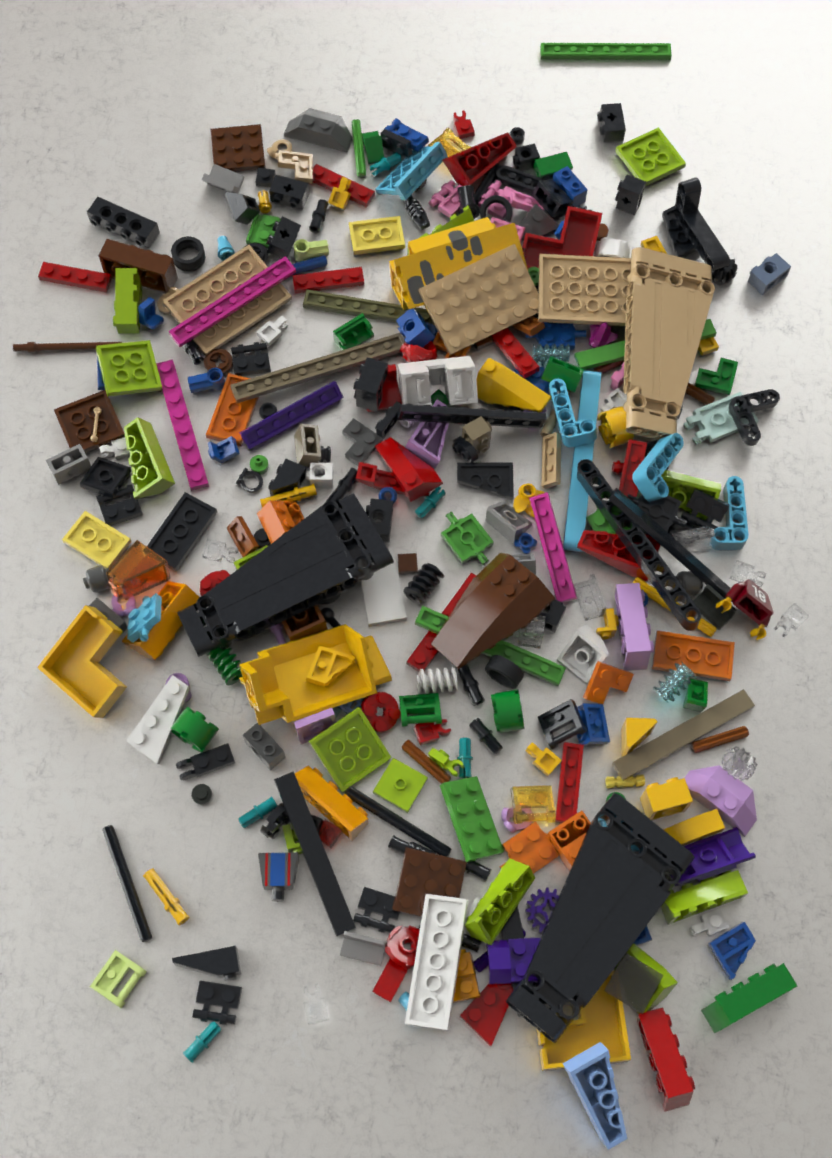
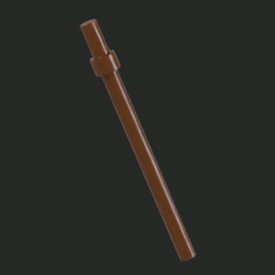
M27 342V344H13V351L36 353V351L95 350L97 345L122 342L42 344Z

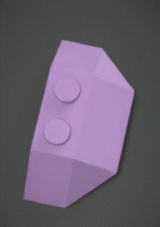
M720 765L690 770L685 776L692 798L710 811L717 809L724 822L733 828L737 827L739 833L746 836L757 821L754 793L750 787Z

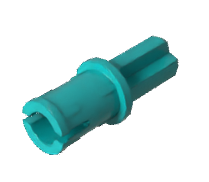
M395 153L371 165L370 171L375 170L372 172V175L377 176V174L385 170L389 171L392 166L402 161L401 155Z
M439 486L429 496L424 497L422 504L415 510L417 517L424 518L432 508H436L439 500L446 495L444 489L439 493L441 489Z
M466 737L459 739V757H457V760L462 761L464 764V768L459 766V778H465V776L467 778L472 777L471 760H473V757L471 756V739Z
M271 796L258 806L254 805L252 810L239 817L238 820L241 826L246 828L260 818L261 820L264 819L263 816L270 813L278 805Z
M211 1022L199 1036H195L196 1040L183 1052L184 1056L193 1063L205 1048H209L208 1045L221 1032L220 1026L215 1022Z

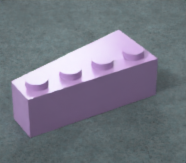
M639 583L616 584L614 594L618 618H621L619 620V636H623L621 639V653L626 655L623 670H645L648 667L650 654L654 652L653 641L649 640L651 628L650 624L646 623L648 611L647 607L643 606L645 601L644 590L640 589Z

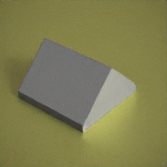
M505 500L489 506L486 511L485 521L513 544L533 524L521 513H516L514 508Z

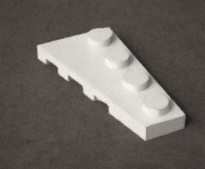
M172 675L126 742L157 764H160L162 753L169 741L170 728L183 707L190 687Z

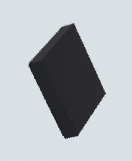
M97 457L79 483L80 487L114 498L131 473V467Z

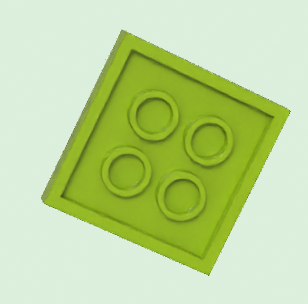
M659 127L617 146L615 150L633 176L646 181L645 186L686 166L684 159Z
M150 340L96 346L107 397L162 390Z
M359 707L309 740L310 745L341 792L392 758Z

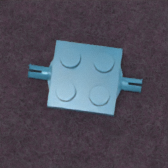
M157 593L151 598L144 596L142 598V605L130 612L128 616L127 639L131 642H135L138 638L141 641H147L150 630L161 620L162 597Z

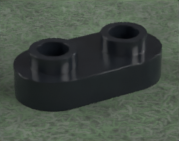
M459 436L453 440L452 448L454 452L460 454L465 461L473 463L479 459L474 446L463 437Z

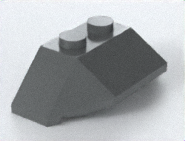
M311 108L290 120L284 132V137L343 152H348L353 140L342 116Z

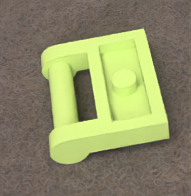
M115 950L90 987L122 1009L125 1005L124 1001L141 976L144 977L147 971ZM131 968L135 972L116 997L112 993Z

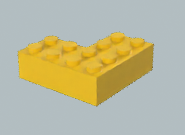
M85 605L37 668L92 717L104 718L127 686L99 662L123 631L112 621L107 620L108 618L98 609Z
M618 970L610 973L588 1004L579 1011L578 1019L570 1023L556 1043L550 1041L537 1030L538 1045L543 1046L539 1051L542 1071L565 1069L562 1063L599 1042L609 1050L610 1064L624 1063L631 1060Z

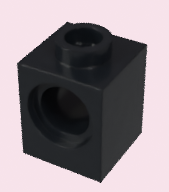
M535 143L515 148L513 163L518 167V170L526 171L533 169L535 159L540 158Z

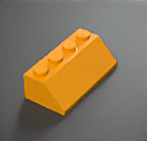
M167 581L158 595L162 597L161 620L152 627L147 641L144 642L138 638L135 642H131L127 639L126 635L122 642L146 658L156 660V658L160 657L165 646L174 639L175 633L183 626L177 612L197 603L199 598L186 584Z
M306 766L295 773L304 799L351 841L369 824L368 814L361 807L357 809L352 804L353 801L346 794L342 796L337 791L338 787L330 780L328 782L322 778L323 774L314 767L312 769L310 766Z

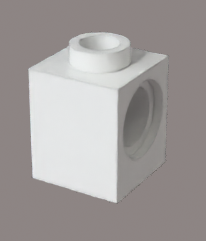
M310 463V470L306 471V480L310 481V485L314 484L315 488H333V463ZM323 474L322 477H317L316 475Z

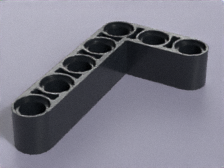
M694 177L678 184L674 213L678 223L705 264L710 265L712 271L729 266L730 260L727 252L698 210L702 187L700 180Z

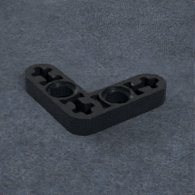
M768 389L736 396L731 400L729 411L746 445L754 446L761 438L760 430L751 412L775 407L780 400V394L776 390ZM750 399L757 400L759 405L751 404ZM746 418L749 424H743L740 419Z

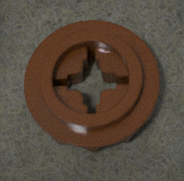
M214 349L204 358V366L208 371L212 368H219L223 375L226 371H230V367L233 365L231 354L224 349ZM220 358L222 363L217 367L215 362H218Z

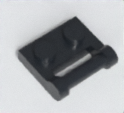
M132 484L127 485V488L119 490L114 498L102 496V494L96 496L105 523L109 526L143 515L138 499H135L133 496L134 488ZM127 495H130V497H131V498H129V499H126V500H124V501H121V502H118V503H115V504H112V505H109V506H106V505H105L106 502H109V501H112V500H115V499H118V498H121V497H124V496H127Z
M572 699L538 716L546 741L551 749L557 748L558 744L579 733L582 735L587 732L576 703ZM573 722L575 723V727L554 737V732Z

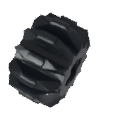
M729 256V266L712 271V279H715V283L720 281L723 285L725 281L730 283L734 279L738 268L737 264H735V259H730Z

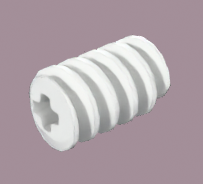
M455 667L451 668L450 673L447 668H444L442 673L439 668H436L434 674L431 669H428L427 674H425L423 669H420L419 675H417L418 694L421 693L422 688H424L426 694L430 688H432L433 693H436L438 687L442 693H444L445 687H448L449 692H452L453 686H455L458 691Z

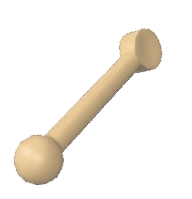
M99 407L94 408L95 421L93 435L90 437L92 442L98 440L96 436L98 419L102 412Z

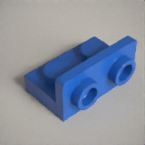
M583 703L578 706L581 719L587 728L586 733L576 735L579 744L585 747L589 744L609 743L610 738L603 704Z

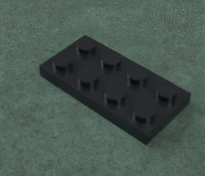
M184 492L144 549V554L176 572L216 515L217 509Z

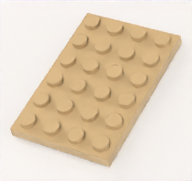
M515 244L418 290L449 355L538 313L539 293Z
M247 245L164 299L163 304L180 324L268 267L253 248ZM279 283L195 337L193 341L197 343L198 348L206 356L214 349L220 348L292 300V296Z
M540 254L538 322L601 325L606 322L608 325L625 326L626 295L629 285L628 275L631 272V258Z

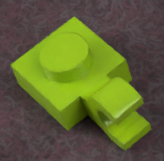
M432 748L428 753L429 757L438 766L449 771L455 777L458 776V773L454 768L456 766L464 768L462 761L457 759L449 760L450 756L441 749L438 751Z

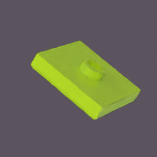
M393 758L373 790V794L408 813L428 777Z

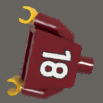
M750 579L734 584L725 595L726 599L718 602L716 608L723 606L724 610L721 613H724L731 609V602H733L734 606L759 625L758 628L751 630L750 635L752 637L757 636L756 640L764 638L766 636L764 628L768 626L770 618L774 614L768 594Z

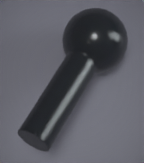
M325 607L321 610L326 623H329L333 628L340 626L334 618L335 614L331 608Z

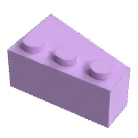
M438 399L433 404L435 407L447 406ZM421 422L405 448L435 469L440 462L449 423Z

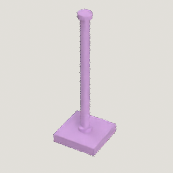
M282 625L272 626L270 629L275 634L278 644L286 643L282 633ZM329 708L295 721L294 724L300 744L309 742V740L336 723L333 709Z

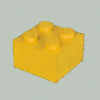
M678 777L668 779L666 783L661 785L658 782L649 784L640 797L645 816L652 821L685 812L693 802L685 778L678 780Z

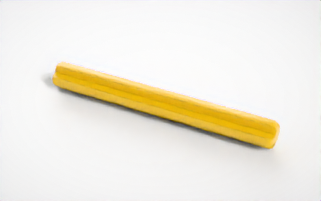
M639 577L635 578L633 583H639L640 589L644 590L649 598L671 611L653 586ZM687 617L688 620L695 621L693 617ZM703 618L700 619L697 629L712 637L717 628Z

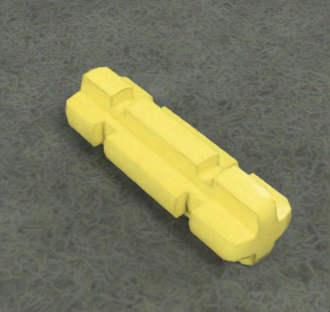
M643 774L622 781L620 776L616 778L608 776L605 779L606 788H614L615 786L617 788L633 787L634 785L636 787L644 786L645 777Z

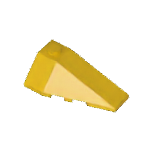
M488 358L478 371L476 379L478 399L487 404L493 405L495 403L501 404L504 407L514 406L520 407L523 410L542 412L552 398L523 377L491 358Z

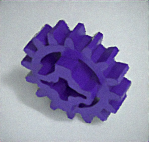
M546 887L544 893L538 889V896L532 893L530 897L533 901H527L526 903L530 907L525 910L526 914H530L527 922L533 921L531 928L534 929L538 926L539 933H542L549 920L547 912L544 911L547 903L549 910L553 911L555 903L552 899L557 901L559 898L557 889H554L552 893L548 887ZM543 898V903L534 907L536 902ZM536 917H540L544 921V924L541 923Z

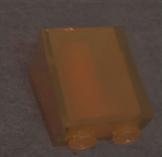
M138 540L106 573L112 594L125 600L167 582L171 578L167 560Z

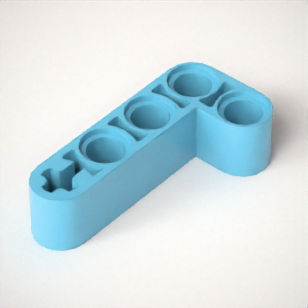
M562 379L552 380L549 384L550 396L552 397L551 400L563 444L566 447H576L594 442L597 438L596 423L591 419L575 421L565 382Z
M678 433L659 439L633 473L634 484L649 502L668 496L669 489L661 475L683 448V438Z
M731 476L723 488L724 502L729 504L725 514L726 527L714 529L709 539V544L714 550H740L744 547L749 536L744 484L741 478ZM716 537L722 538L723 541L717 540ZM735 537H739L742 541L736 540Z

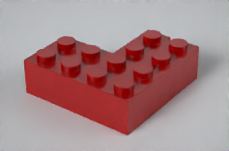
M568 206L560 240L525 233L522 251L527 268H539L540 254L593 256L603 213Z

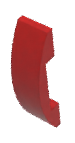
M359 462L356 475L358 482L379 490L391 487L395 489L397 494L406 495L391 472L379 470L376 465Z

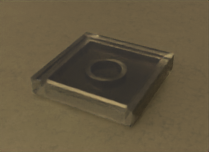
M625 953L604 992L643 1014L664 975Z

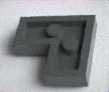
M354 418L342 430V434L354 442L345 453V457L357 466L359 462L364 463L376 449L375 445L382 442V437Z

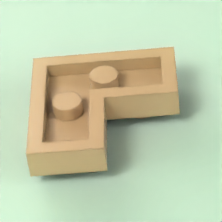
M279 150L278 167L295 169V180L312 184L313 154Z

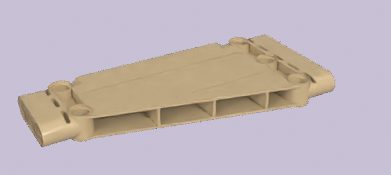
M637 247L631 251V272L628 275L629 285L626 295L623 391L627 395V401L624 403L623 408L626 412V431L628 433L659 440L677 433V416L681 411L715 286L712 283V267L710 265Z

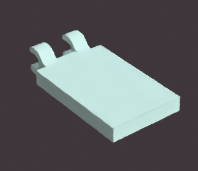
M741 392L695 409L692 413L694 416L686 418L687 422L683 424L686 430L692 429L696 425L700 430L695 433L696 437L692 438L696 445L706 439L711 443L739 432L729 411V404L734 397L741 396ZM751 412L757 424L759 420L754 412ZM746 418L740 419L743 424H749Z

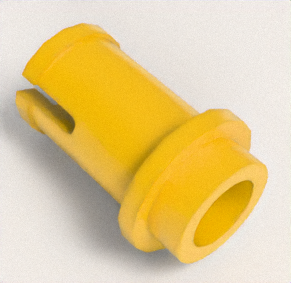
M262 190V196L261 191H259V210L262 213H269L272 208V204L269 202V194L267 191Z

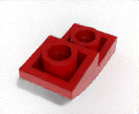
M390 958L372 992L391 1002L408 970L397 965Z

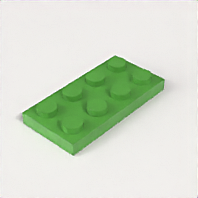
M477 776L442 783L440 788L466 863L504 853Z

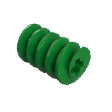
M217 648L206 655L209 656V660L213 662V666L217 668L222 679L226 680V685H233L242 677L240 667L238 668L241 661H234L237 655H230L233 652L232 648Z

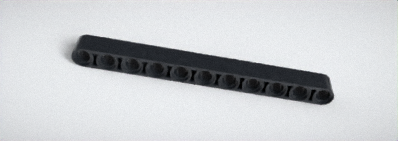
M589 459L581 460L577 467V479L681 626L687 631L696 630L701 619V612L641 528L610 500H603L604 498L609 499L613 489L595 464ZM645 556H648V557H650L651 559H650V560H647V559H645L644 557H645ZM659 571V572H661L662 574H661V575H658V574H656V573H654V572ZM670 586L673 590H668L665 587ZM676 602H682L684 605H678ZM687 617H693L695 621H690Z

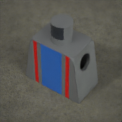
M298 852L258 853L264 890H272V901H284V890L294 889L299 863Z

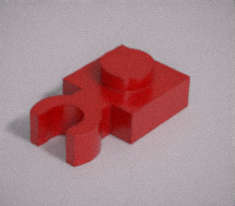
M463 110L461 117L457 116L456 112H454V128L458 139L475 136L471 120L466 119V112Z
M442 719V724H434V722L415 724L413 729L419 744L424 745L438 741L440 738L439 734L441 736L449 735L451 728H442V725L447 724V719Z

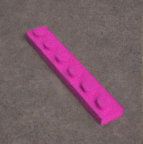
M546 492L531 497L530 502L556 599L562 603L575 600L577 596L550 496Z

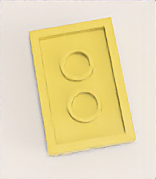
M400 216L349 222L354 255L405 249Z
M87 511L83 512L62 539L63 543L98 565L109 568V570L132 542L129 537Z

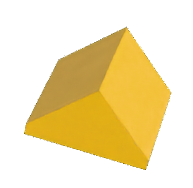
M625 719L621 728V757L632 752L653 732L658 722L656 719Z

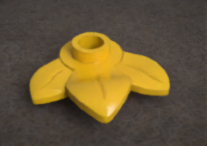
M530 483L521 485L518 490V496L515 497L513 502L515 512L521 513L525 511L529 516L535 518L530 498L545 492L536 490L534 485Z

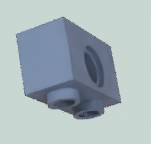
M775 253L773 256L765 258L760 266H755L751 269L748 282L759 293L764 295L788 276L791 266Z

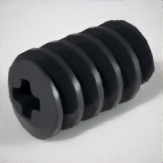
M423 564L422 568L418 570L417 575L413 577V581L408 583V587H405L403 592L412 602L420 605L419 600L426 601L424 594L431 595L428 588L434 590L433 582L439 584L440 581L437 577L444 578V574L433 564Z

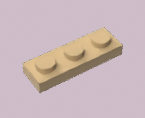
M559 432L543 437L541 486L545 489L561 484L562 438Z

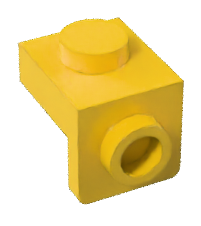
M614 608L605 610L603 615L605 627L596 629V633L601 636L602 640L611 639L616 634V626L619 625L618 615L614 614Z

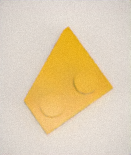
M319 645L306 677V682L326 687L355 662V656Z

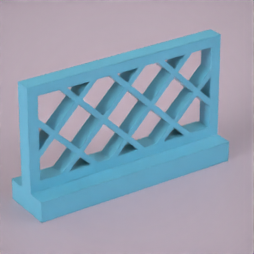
M435 142L431 147L424 146L418 152L412 150L413 154L409 158L406 157L375 189L376 193L399 195L401 200H407L443 162L442 159L448 157L441 142Z

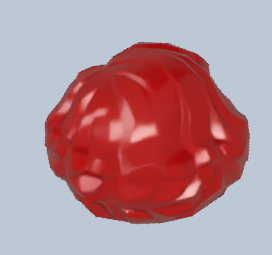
M431 341L423 348L407 343L400 347L403 359L407 363L435 360L438 357V350Z

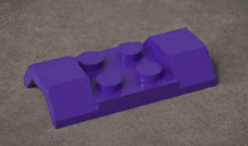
M737 827L685 845L684 847L694 855L695 859L675 886L695 879L701 881L737 868V864L754 859L756 855L754 852L749 853L742 842Z
M541 938L495 940L492 945L486 943L489 961V985L520 983L525 976ZM529 976L528 982L538 983V979L535 976Z

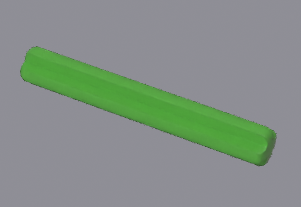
M353 119L351 123L357 176L365 177L366 167L361 122L359 119Z

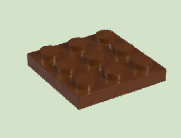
M261 124L211 129L214 164L233 172L265 168Z
M106 390L54 409L69 448L80 444L84 452L87 453L100 446L110 444L113 440L125 437L111 401L107 397ZM99 407L102 412L98 419L96 435L98 440L92 442L90 437L93 435L95 421L94 408Z
M406 848L392 910L422 917L426 894L459 898L467 864L466 861Z

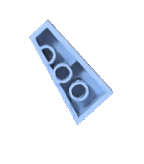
M599 1042L562 1064L600 1140L609 1150L626 1140L627 1134L622 1111L619 1106L618 1092L614 1083L609 1050Z

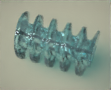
M533 344L532 358L537 364L540 362L542 367L545 362H548L550 356L564 362H569L570 346L567 344L564 349L563 344H560L557 349L556 344H552L550 349L549 345L545 344L543 349L542 345L538 344L535 349Z
M682 661V665L674 664L677 669L676 671L669 669L671 677L664 675L666 682L658 681L660 688L653 687V690L666 702H668L667 700L675 701L673 694L681 695L678 689H686L684 682L692 683L689 677L697 678L696 674Z

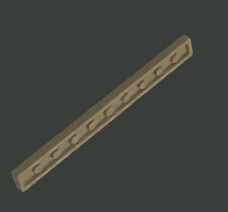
M397 333L231 384V390L236 403H240L350 369L362 363L365 364L367 357L378 360L401 353L400 347L405 341L402 334Z

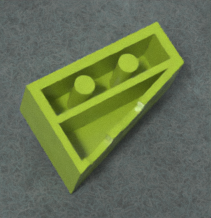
M137 268L115 269V316H113V326L117 328L118 334H140L138 306L142 303L143 287Z

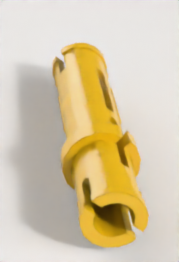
M312 484L302 488L295 487L294 490L260 499L262 508L270 500L300 502L301 499L316 496L317 492L315 485Z
M154 868L146 871L143 877L165 905L164 909L166 912L171 913L179 926L184 924L190 917L179 904L180 900L173 896Z

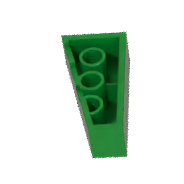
M774 963L763 969L765 974L760 976L759 973H756L747 978L749 983L744 985L740 982L731 987L733 992L727 994L724 991L714 997L716 1001L701 1010L714 1034L796 988L797 984L785 964L783 963L776 967Z

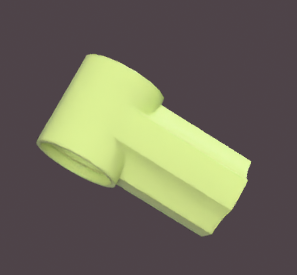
M299 239L294 243V258L298 262L313 257L329 255L326 240L308 242L304 239Z

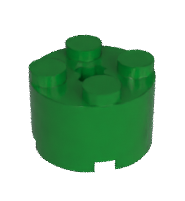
M519 689L491 695L497 732L525 729Z
M189 707L184 709L170 728L175 736L184 743L192 745L191 748L200 753L205 750L219 730L211 722L208 724L204 721L206 717L199 711L194 712Z

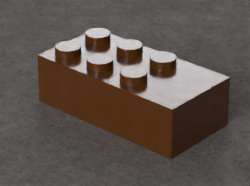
M106 239L98 255L103 272L111 274V277L114 279L116 268H137L142 287L165 294L169 292L171 287H174L178 279L173 258L166 254L162 255L152 250L138 248L135 245H127Z

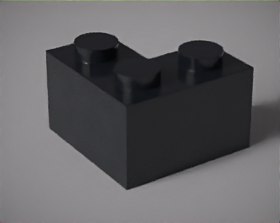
M367 357L365 364L362 363L360 366L359 379H356L354 382V399H356L357 407L377 412L383 398V385L388 375V363Z

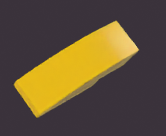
M714 809L663 830L684 846L702 840L704 837L722 832L725 826L718 810Z

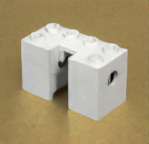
M470 356L397 364L402 405L432 406L430 393L432 385L445 387V394L450 406L478 403L476 368Z

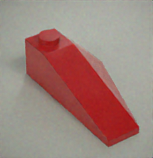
M583 531L577 548L632 577H639L648 582L649 579L617 534H610L607 531ZM645 534L659 553L661 545L650 535ZM645 556V557H644V558L647 559V560H650V559H651V558L648 557V556Z

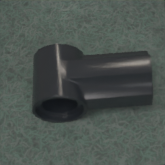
M465 185L457 188L461 208L459 215L464 212L463 208L469 206L473 218L476 219L480 214V209L475 202L473 186Z

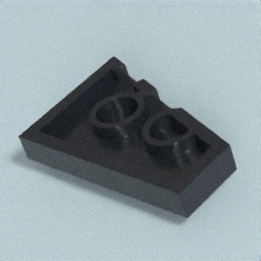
M675 206L663 211L662 217L674 254L682 258L696 251V249L678 223L674 213Z
M513 462L457 463V483L513 500Z

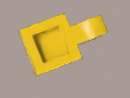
M342 177L339 188L333 187L328 203L345 210L351 193L347 192V189L350 187L352 180Z
M533 742L525 750L530 756L536 758L533 764L547 776L562 761L547 747L542 751Z

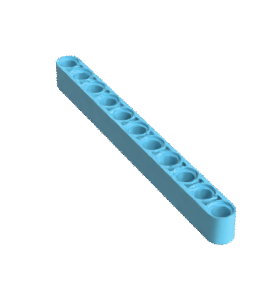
M583 371L577 421L591 419L595 423L597 421L601 372ZM594 442L574 447L563 548L567 551L582 552V550L577 548V545L586 526L589 495L577 479V467L581 460L589 459L592 461Z

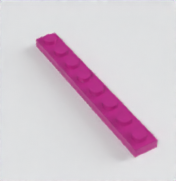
M286 256L169 330V335L179 347L185 345L296 273L295 267Z
M173 359L156 363L190 489L194 491L208 487V480Z

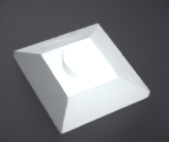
M584 625L575 632L557 660L585 683H588L597 661L604 662L609 653L601 636L587 625Z

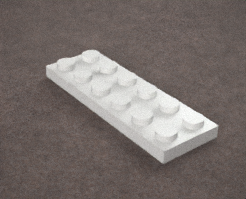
M432 894L425 895L405 1019L406 1025L449 1031L468 906L467 899Z

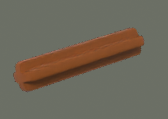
M742 726L692 742V750L694 753H698L746 738L749 735V731L746 726Z
M410 740L405 741L402 749L441 784L451 780V776Z

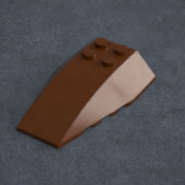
M499 553L473 578L431 645L459 669L479 657L481 652L495 647L496 643L502 639L511 637L518 629L527 627L555 597L534 573L513 556Z

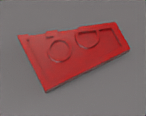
M488 984L480 992V997L475 998L460 1014V1017L490 1047L509 1005L506 1003V1000L513 992L511 984Z

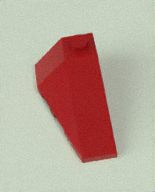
M392 437L375 445L376 450L410 502L443 484L434 468Z

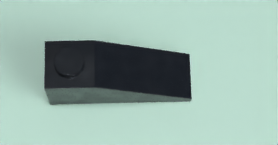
M236 946L172 958V962L176 966L217 978H224V981L236 979V975L241 974Z

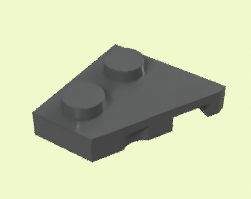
M534 204L519 223V226L526 228L522 240L524 241L525 233L542 236L557 229L559 224L537 204Z

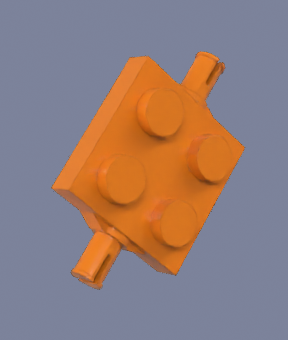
M536 821L502 844L508 859L510 858L530 866L533 874L559 856L553 847L549 834L543 832Z

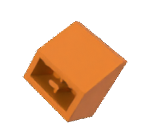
M270 500L257 513L271 544L305 519L297 502Z
M580 811L548 832L555 850L569 872L591 824L583 811Z

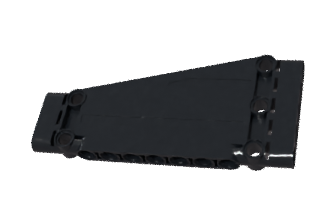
M353 493L337 502H325L320 508L230 576L199 597L197 603L177 612L198 657L217 648L226 649L231 646L235 639L238 641L246 640L354 587L359 579H370L374 572L394 563L385 543Z
M613 793L593 818L525 976L507 998L506 1003L546 1038L556 1043L582 1007L584 1008L668 898L671 889L695 859L694 855L617 793ZM599 818H602L606 821V827H602L598 824ZM631 845L637 846L640 850V853H633V851L631 850ZM665 872L671 873L673 881H668L665 878ZM529 976H535L538 979L537 987L529 984ZM565 1004L572 1008L571 1016L563 1013V1006Z

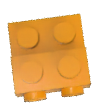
M461 949L453 1003L480 997L473 957L470 952H466V949Z

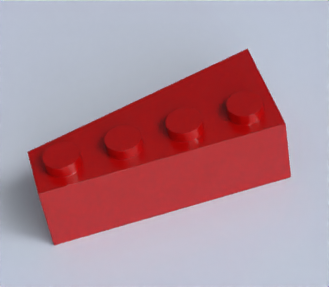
M507 132L444 158L442 161L458 185H471L517 146Z
M663 1007L638 1014L637 1024L645 1050H650L651 1052L648 1054L651 1069L657 1071L656 1086L658 1092H663L665 1102L662 1104L664 1112L689 1105L693 1090H695L693 1078L687 1075V1062L684 1055L679 1053V1040L677 1035H673L671 1031L672 1021L669 1014H665Z

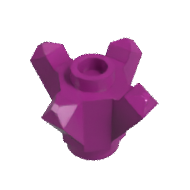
M606 322L601 325L590 324V342L588 345L593 348L608 345L616 341L618 335L611 332L612 328Z

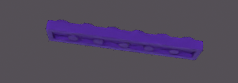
M333 381L241 431L240 435L247 449L250 450L344 397L336 381Z

